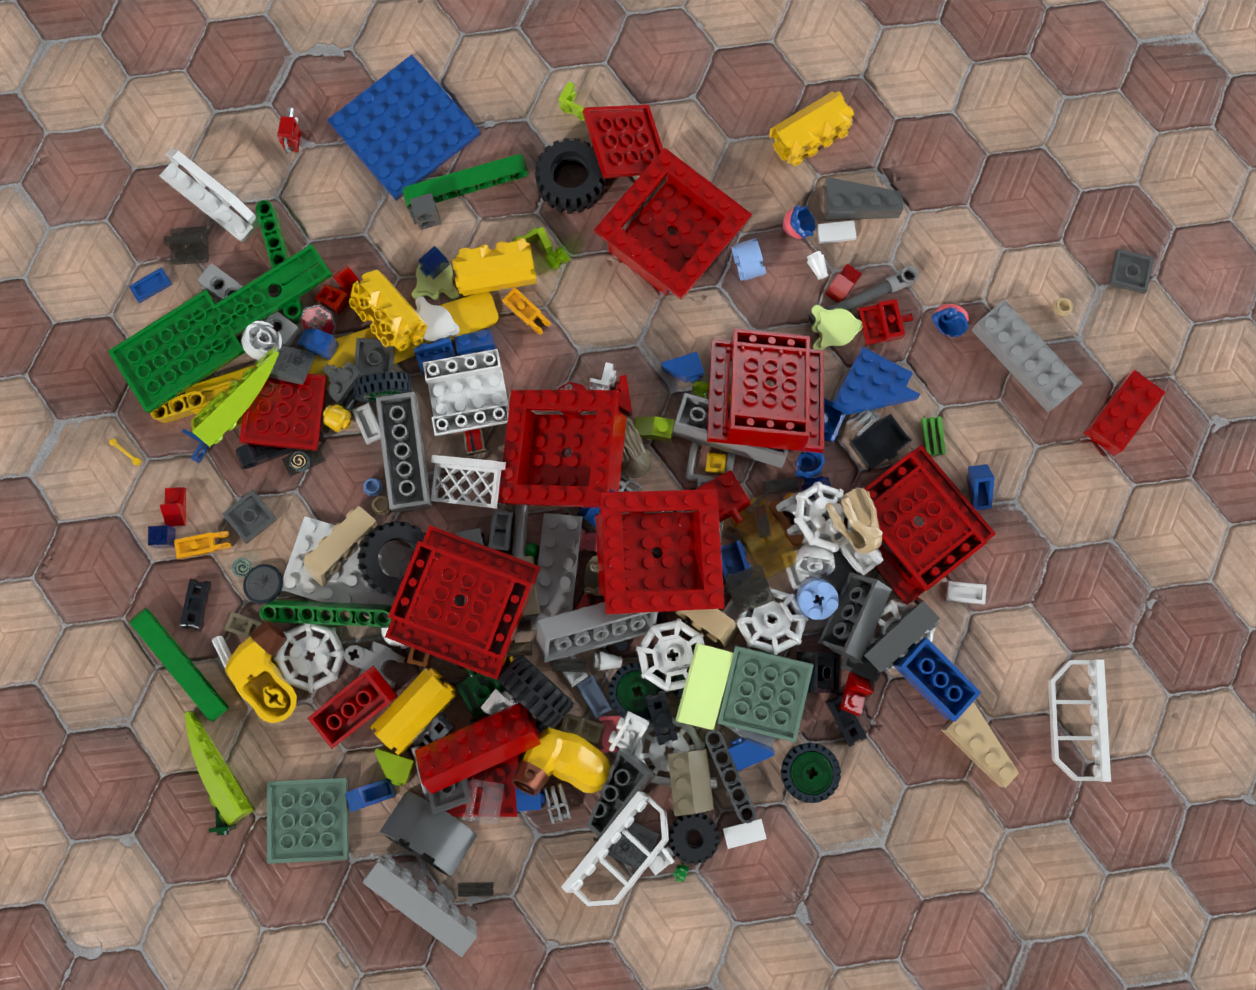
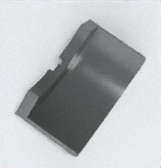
M409 791L403 795L380 830V833L391 842L410 852L413 850L421 855L420 858L430 864L437 871L450 877L454 874L477 836L470 828L446 811L433 814L429 801Z

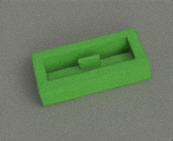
M941 416L937 418H922L921 426L925 450L930 456L945 455L946 449ZM934 422L937 424L940 451H938ZM927 423H930L933 452L930 451Z

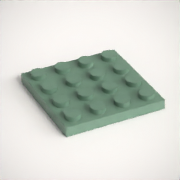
M735 646L718 724L796 743L814 664Z
M348 777L267 782V864L349 859L348 801L345 795L348 792Z

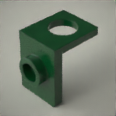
M215 807L216 827L209 828V833L217 832V836L228 835L229 831L236 829V823L230 826L224 824L219 817L220 812L218 808Z

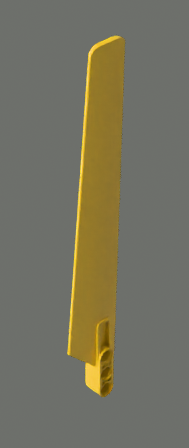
M489 292L473 294L439 305L448 310L453 321L459 326L460 331L457 336L477 332L495 325L499 319L493 298ZM371 328L336 338L339 345L331 360L316 355L308 374L327 376V389L331 384L329 381L330 377L323 370L327 364L334 365L336 368H343L346 362H351L354 365L357 338L379 339L372 333ZM457 336L449 337L450 340H451V342H452V341H455V338H454V337H457ZM423 340V342L421 343V344H423V343L432 344L431 342H427V341H425V340ZM417 346L410 347L401 352L395 347L394 364L416 356L414 349ZM256 365L199 382L187 389L185 394L171 399L150 414L161 423L172 422L193 414L197 415L222 390L226 393L230 384L235 379L240 381L243 373L248 368H255ZM201 397L200 404L195 405L196 399ZM183 403V408L177 411L178 405ZM165 409V414L159 417L160 411ZM243 415L238 419L235 427L242 424Z

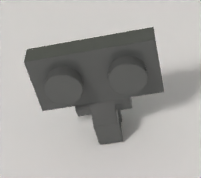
M346 362L343 368H336L334 365L327 364L323 370L330 377L329 381L331 384L325 391L336 403H342L354 387L353 381L361 377L362 373L351 362Z

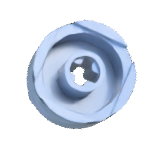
M756 238L731 247L740 281L766 275L765 266L763 267V257Z
M811 577L800 584L796 600L806 616L813 620H821L831 616L838 608L837 591L827 580ZM815 595H818L820 597V600L817 602L815 600Z

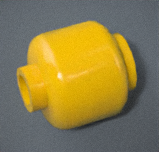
M339 404L329 405L322 414L324 424L335 432L347 430L352 423L350 411Z

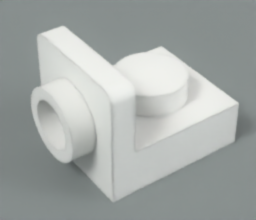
M668 845L662 848L649 865L655 876L669 864L675 862L673 859L675 854Z

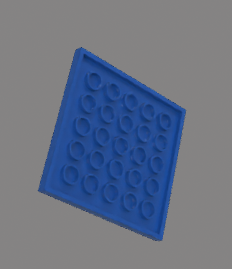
M412 54L327 119L331 127L395 201L403 196L402 189L404 187L424 180L481 135L479 129Z

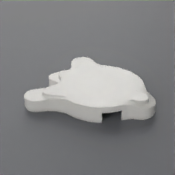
M422 296L416 298V312L428 325L423 340L435 343L437 339L449 338L459 334V326L453 321L448 310L438 305L429 304Z

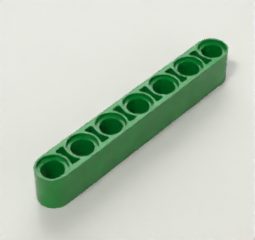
M517 154L406 186L402 189V193L408 208L411 206L410 199L432 193L435 203L524 178L529 172L524 156Z
M261 200L256 204V213L271 268L279 265L277 262L280 259H284L283 261L288 259L289 254L275 208L269 201ZM266 209H270L268 213L263 214ZM270 226H274L272 230H268ZM279 242L278 246L272 247L274 243ZM276 285L278 293L280 295L282 292L281 286ZM300 297L283 307L286 317L295 324L301 322L305 313ZM298 310L296 315L291 316L292 311Z
M273 600L262 606L259 612L260 617L264 621L282 623L386 627L392 620V618L385 619L382 616V612L389 615L392 606L382 604ZM269 607L274 610V614L269 611ZM288 608L293 611V615L289 614ZM306 609L312 612V616L308 615ZM325 610L331 613V617L326 615ZM344 611L349 612L350 618L345 616ZM363 611L369 614V619L364 617Z
M144 608L129 621L138 635L211 722H214L229 709L227 703L152 612Z

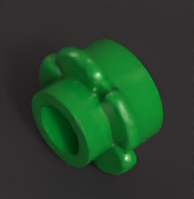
M684 863L681 866H676L673 877H676V882L684 883L689 867L685 866Z

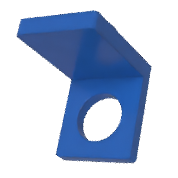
M183 428L181 432L200 442L191 457L192 460L200 463L209 446L194 433Z

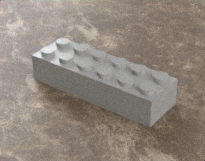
M1005 300L999 303L971 329L1048 413L1083 384Z
M408 392L376 398L389 509L393 513L432 507L416 394Z
M684 393L674 424L673 436L780 468L783 467L788 454V450L707 442L708 399ZM728 405V420H729V417H730V406Z
M544 513L538 566L541 569L536 580L541 614L532 616L531 630L537 631L538 620L556 616L563 612L574 611L583 528L582 516Z
M605 602L582 607L571 612H563L556 616L538 620L536 645L544 663L645 635L651 628L650 625H656L658 612L605 615Z
M381 854L366 874L362 883L460 957H463L477 938V923L471 917L467 916L465 918L461 915L460 909L455 905L451 904L449 906L445 903L444 897L439 893L434 892L433 894L429 891L426 883L413 879L411 877L412 873L406 868L400 869L396 866V861L390 856L386 855L384 857Z

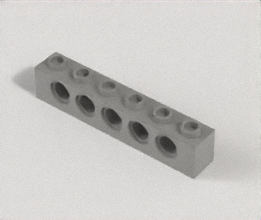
M212 263L197 280L202 285L200 288L203 291L206 290L209 294L213 293L216 295L215 299L218 302L243 287ZM220 284H224L221 289L217 290ZM278 312L270 315L264 321L273 325L274 330L276 327L282 326L279 331L282 338V346L292 347L303 333L299 327Z

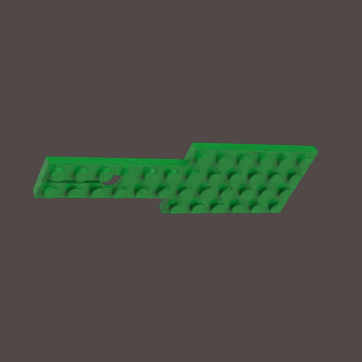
M310 244L217 304H215L206 290L202 291L108 350V353L144 411L149 414L246 353L237 336L242 334L248 325L255 321H263L333 275L314 246ZM271 285L281 286L282 292L279 296L271 297L268 295Z

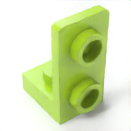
M568 81L558 99L559 108L567 114L572 113L580 120L585 121L582 113L584 107L573 103L577 95L575 84Z
M543 227L533 228L528 234L516 236L511 241L514 242L520 238L525 239L526 243L530 244L537 241L541 251L545 250L547 255L553 253V246Z

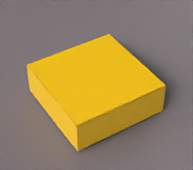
M708 452L705 472L724 474L726 454Z

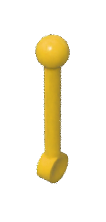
M115 438L109 440V444L114 445L129 457L134 465L139 466L141 464V460L133 457L121 447Z

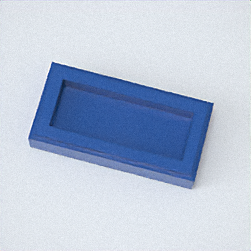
M160 268L133 283L129 288L136 300L141 303L171 286L172 283L164 269Z

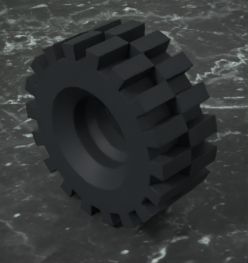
M703 813L680 815L672 823L669 831V843L673 853L681 861L687 864L693 863L694 865L701 862L705 863L707 862L706 860L713 857V854L718 849L720 841L719 831L715 823ZM691 830H697L702 835V841L697 846H691L687 843L686 836Z

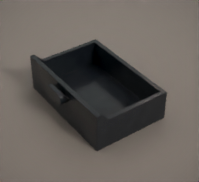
M889 414L851 441L849 445L870 472L885 460L891 461L898 456L897 452L908 445L912 439L907 436L894 417Z

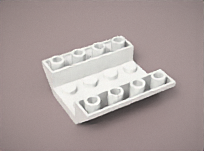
M498 349L423 362L425 380L429 387L435 436L507 423L509 404Z

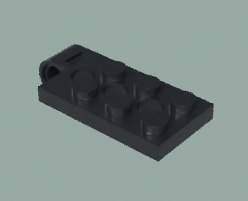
M321 429L319 442L325 440ZM246 444L238 447L235 451L241 468L249 469L300 449L273 446L261 447L260 445Z

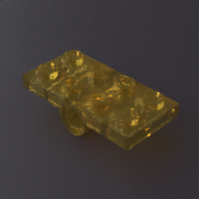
M761 494L750 500V507L739 512L743 519L742 523L739 522L736 525L732 517L730 519L764 580H767L795 565L796 554L786 539L781 524L775 519Z

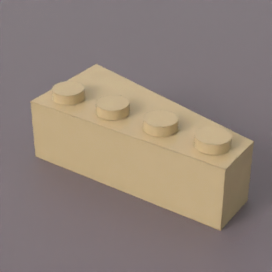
M360 506L355 510H350L346 515V519L342 523H337L333 527L332 533L328 537L324 536L319 541L318 547L306 553L303 560L306 573L324 587L328 583L325 579L332 573L336 574L343 559L348 560L353 555L355 545L360 546L365 536L377 527L376 520Z
M718 609L677 611L675 613L683 620L687 618L692 622L691 625L695 629L704 631L709 639L715 643H720L724 647L728 645L739 630L735 621Z
M974 702L956 722L950 720L941 729L999 787L1006 788L1019 774Z

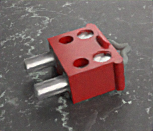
M292 107L287 108L286 116L280 117L277 132L279 142L287 154L288 152H299L301 139L298 118L293 117L294 109Z

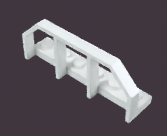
M170 148L165 155L171 163L159 176L240 242L244 243L260 225L255 214L234 194L180 151ZM180 164L187 169L196 181L179 169L178 165ZM208 186L210 189H212L221 201H219L216 197H214L204 188ZM232 206L247 220V222L243 220L241 217H239L236 213H234L231 209H229V207Z
M1104 660L1066 661L1048 680L1052 761L1074 781L1111 782ZM1071 665H1088L1087 671L1091 679L1088 690L1092 700H1056L1055 682ZM1056 704H1091L1090 715L1093 716V724L1091 725L1092 736H1058ZM1058 740H1094V745H1092V755L1095 757V765L1093 766L1094 776H1077L1059 759Z
M638 791L561 888L566 893L573 892L587 906L618 904L669 841L667 811L647 793ZM646 801L660 812L662 840L652 852L626 829L634 822L635 819L633 817L636 813L641 812L646 807ZM621 832L648 856L629 881L605 859L611 844L617 843L621 838ZM598 861L625 885L614 900L591 901L579 890L583 885V879L595 871V864Z

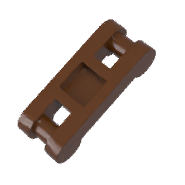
M773 500L768 507L770 514L790 544L798 546L803 541V535L788 534L787 529L791 528L794 524L788 515L785 516L782 511H777L776 505L780 501Z

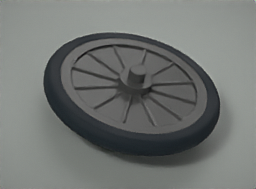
M261 564L252 568L245 576L243 582V590L246 597L256 604H266L278 597L283 587V577L280 571L269 564Z

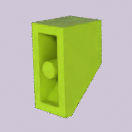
M656 416L636 417L635 428L641 438L671 442L674 425L673 419Z
M376 748L375 754L386 778L391 779V783L398 786L408 784L415 767V760Z

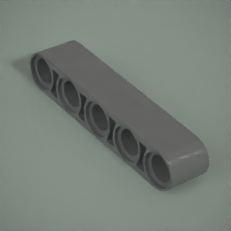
M710 730L705 734V744L736 815L743 823H751L756 818V811L740 774L728 751L722 734L717 730ZM712 733H716L719 736V741L715 745L710 744L708 741V737ZM719 752H725L727 755V760L724 763H719L716 759ZM729 770L735 773V778L731 782L726 781L724 777L725 773ZM736 789L743 791V797L740 800L733 798V792ZM744 808H749L752 812L748 819L741 817V811Z

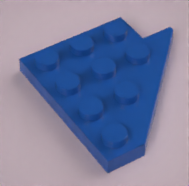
M862 347L831 406L847 415L914 401L919 398L920 393L906 387L913 372Z

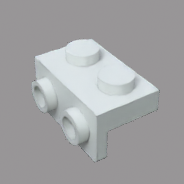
M605 363L601 380L590 378V390H610L611 386H615L617 376L613 364Z
M850 541L839 548L840 552L861 576H864L883 561L879 549L868 554H861L854 550Z
M495 689L481 709L487 714L493 715L519 703L517 699L513 700L514 697L507 691L502 693Z
M628 711L624 718L620 717L616 725L617 731H612L608 742L611 743L609 750L613 751L615 746L619 748H627L633 753L650 721Z

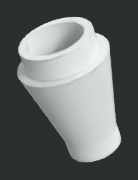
M821 251L807 256V263L818 280L829 276L824 254L822 255Z
M601 651L594 653V669L601 671L622 667V656Z

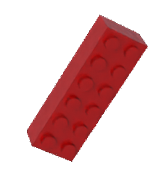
M519 702L416 749L415 755L421 783L433 794L540 745L541 741L533 714Z

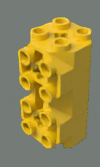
M840 91L836 93L830 92L770 128V139L774 138L775 143L772 145L783 161L787 160L788 164H793L796 167L806 157L816 155L819 151L817 149L819 146L823 145L824 148H828L836 139L846 137L849 134L848 129L852 125L854 111L851 106H847Z
M523 238L509 243L504 241L498 242L495 249H489L488 245H480L474 249L461 248L456 258L452 259L453 268L456 272V287L459 290V294H463V296L537 284L531 246Z
M379 270L362 275L363 280L360 283L356 281L353 284L351 298L349 299L350 307L355 310L363 322L372 320L370 325L371 331L382 342L384 347L394 346L401 352L410 347L420 345L423 342L428 326Z
M425 668L370 727L371 730H376L374 734L388 748L392 749L395 747L397 749L395 753L401 755L409 746H412L413 742L433 719L443 712L456 697L454 693L456 688L449 682H443L441 680L443 676L436 669Z

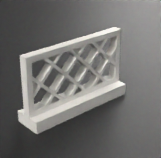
M432 455L431 463H435L431 501L497 508L501 470H505L506 462ZM441 468H445L448 473L444 479L440 476ZM460 469L464 476L458 481L454 474ZM474 471L479 475L475 482L470 478ZM490 473H494V480L489 484L486 477ZM451 478L455 485L449 490L445 483ZM465 480L470 484L466 491L461 486ZM481 482L486 486L482 493L477 488ZM442 487L446 494L442 498H438V491ZM458 488L461 496L456 500L452 493ZM474 490L477 497L471 502L467 495ZM488 492L492 495L491 504H487L483 498Z

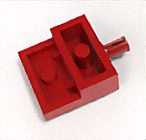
M897 299L878 302L877 305L858 309L866 346L903 339L905 336L903 323L913 321L912 313L907 315L900 314Z
M731 470L697 488L698 490L717 489L719 523L730 517L734 519L736 525L739 522H743L739 512L751 506L750 500Z

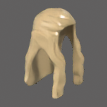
M858 487L846 493L841 500L843 511L850 522L852 532L846 529L832 503L826 504L825 508L828 510L835 528L850 541L855 551L861 554H868L881 546L883 533L879 529L877 511L869 491Z

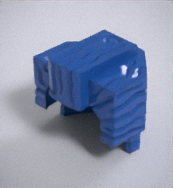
M806 451L804 454L801 453L795 463V467L798 468L795 476L805 480L819 476L825 463L823 454Z

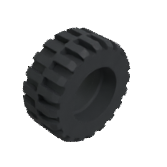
M563 138V142L557 140L553 142L552 147L548 145L544 148L545 154L543 152L540 153L539 161L535 165L537 188L543 201H547L549 207L554 208L555 206L556 210L561 213L563 210H567V214H573V211L576 210L578 213H581L583 208L590 209L593 207V202L597 203L600 200V195H603L605 191L606 178L602 176L594 147L590 148V143L587 141L581 143L580 139L574 138V141H569V138ZM575 164L583 167L588 172V178L578 187L565 188L554 181V174L565 165Z
M392 521L377 526L365 536L364 541L360 544V551L357 555L359 564L357 565L362 573L361 577L368 583L370 588L388 596L397 595L404 576L391 577L385 574L378 563L379 552L386 543L399 540L408 544L414 553L418 541L423 542L426 533L420 530L421 528L416 525L413 526L409 522Z
M523 655L516 656L499 676L498 681L508 692L550 729L556 727L573 708L574 702Z

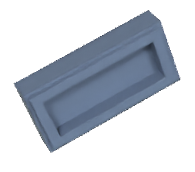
M593 675L576 684L596 719L613 709Z

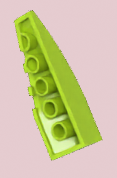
M275 346L255 363V368H248L243 373L240 381L235 379L230 384L226 393L222 390L191 420L192 432L209 447L213 444H218L222 440L223 434L227 430L231 431L237 425L238 419L252 404L273 369L279 355L278 349Z
M187 711L184 713L187 736L199 775L210 795L209 800L214 807L218 808L221 821L228 826L234 825L254 812V809L195 712Z

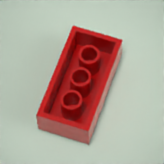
M1136 370L1131 371L1124 377L1083 434L1113 456L1119 454L1124 450L1166 392Z
M373 665L307 719L329 747L333 749L390 704L398 695Z

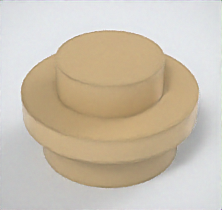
M1059 298L1053 304V310L1058 316L1064 317L1072 312V302L1067 298Z
M378 496L373 500L372 509L376 514L385 515L390 511L387 497Z

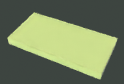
M696 643L676 716L677 722L714 730L733 659V652Z

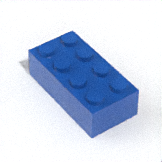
M923 637L916 645L913 643L908 648L909 651L902 658L898 657L893 662V666L945 719L956 722L981 692L927 637Z

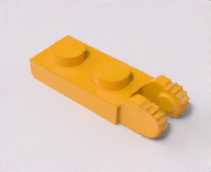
M515 287L502 299V302L537 334L541 335L543 333L542 329L534 323L537 318L545 326L549 327L551 325L550 321L542 315L541 311Z
M229 531L210 532L175 539L176 559H184L231 548V543L215 544V539L228 537Z

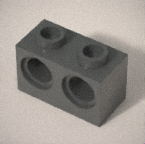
M432 193L410 199L411 206L408 207L414 224H418L420 230L442 224Z
M493 510L489 548L510 554L514 525L513 512Z

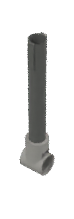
M906 266L902 271L885 278L884 282L830 307L826 306L824 309L841 308L850 311L889 292L894 293L903 288H909L917 280L918 270L913 266ZM909 274L913 279L908 280L904 275ZM811 313L808 316L811 324L813 325L815 322V316Z

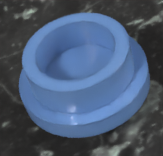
M369 478L363 485L364 492L371 497L378 496L383 489L382 482L377 478Z

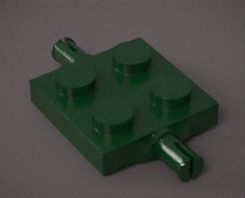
M465 668L469 675L455 684L473 719L483 714H487L481 707L494 690L497 689L502 693L504 690L498 680Z

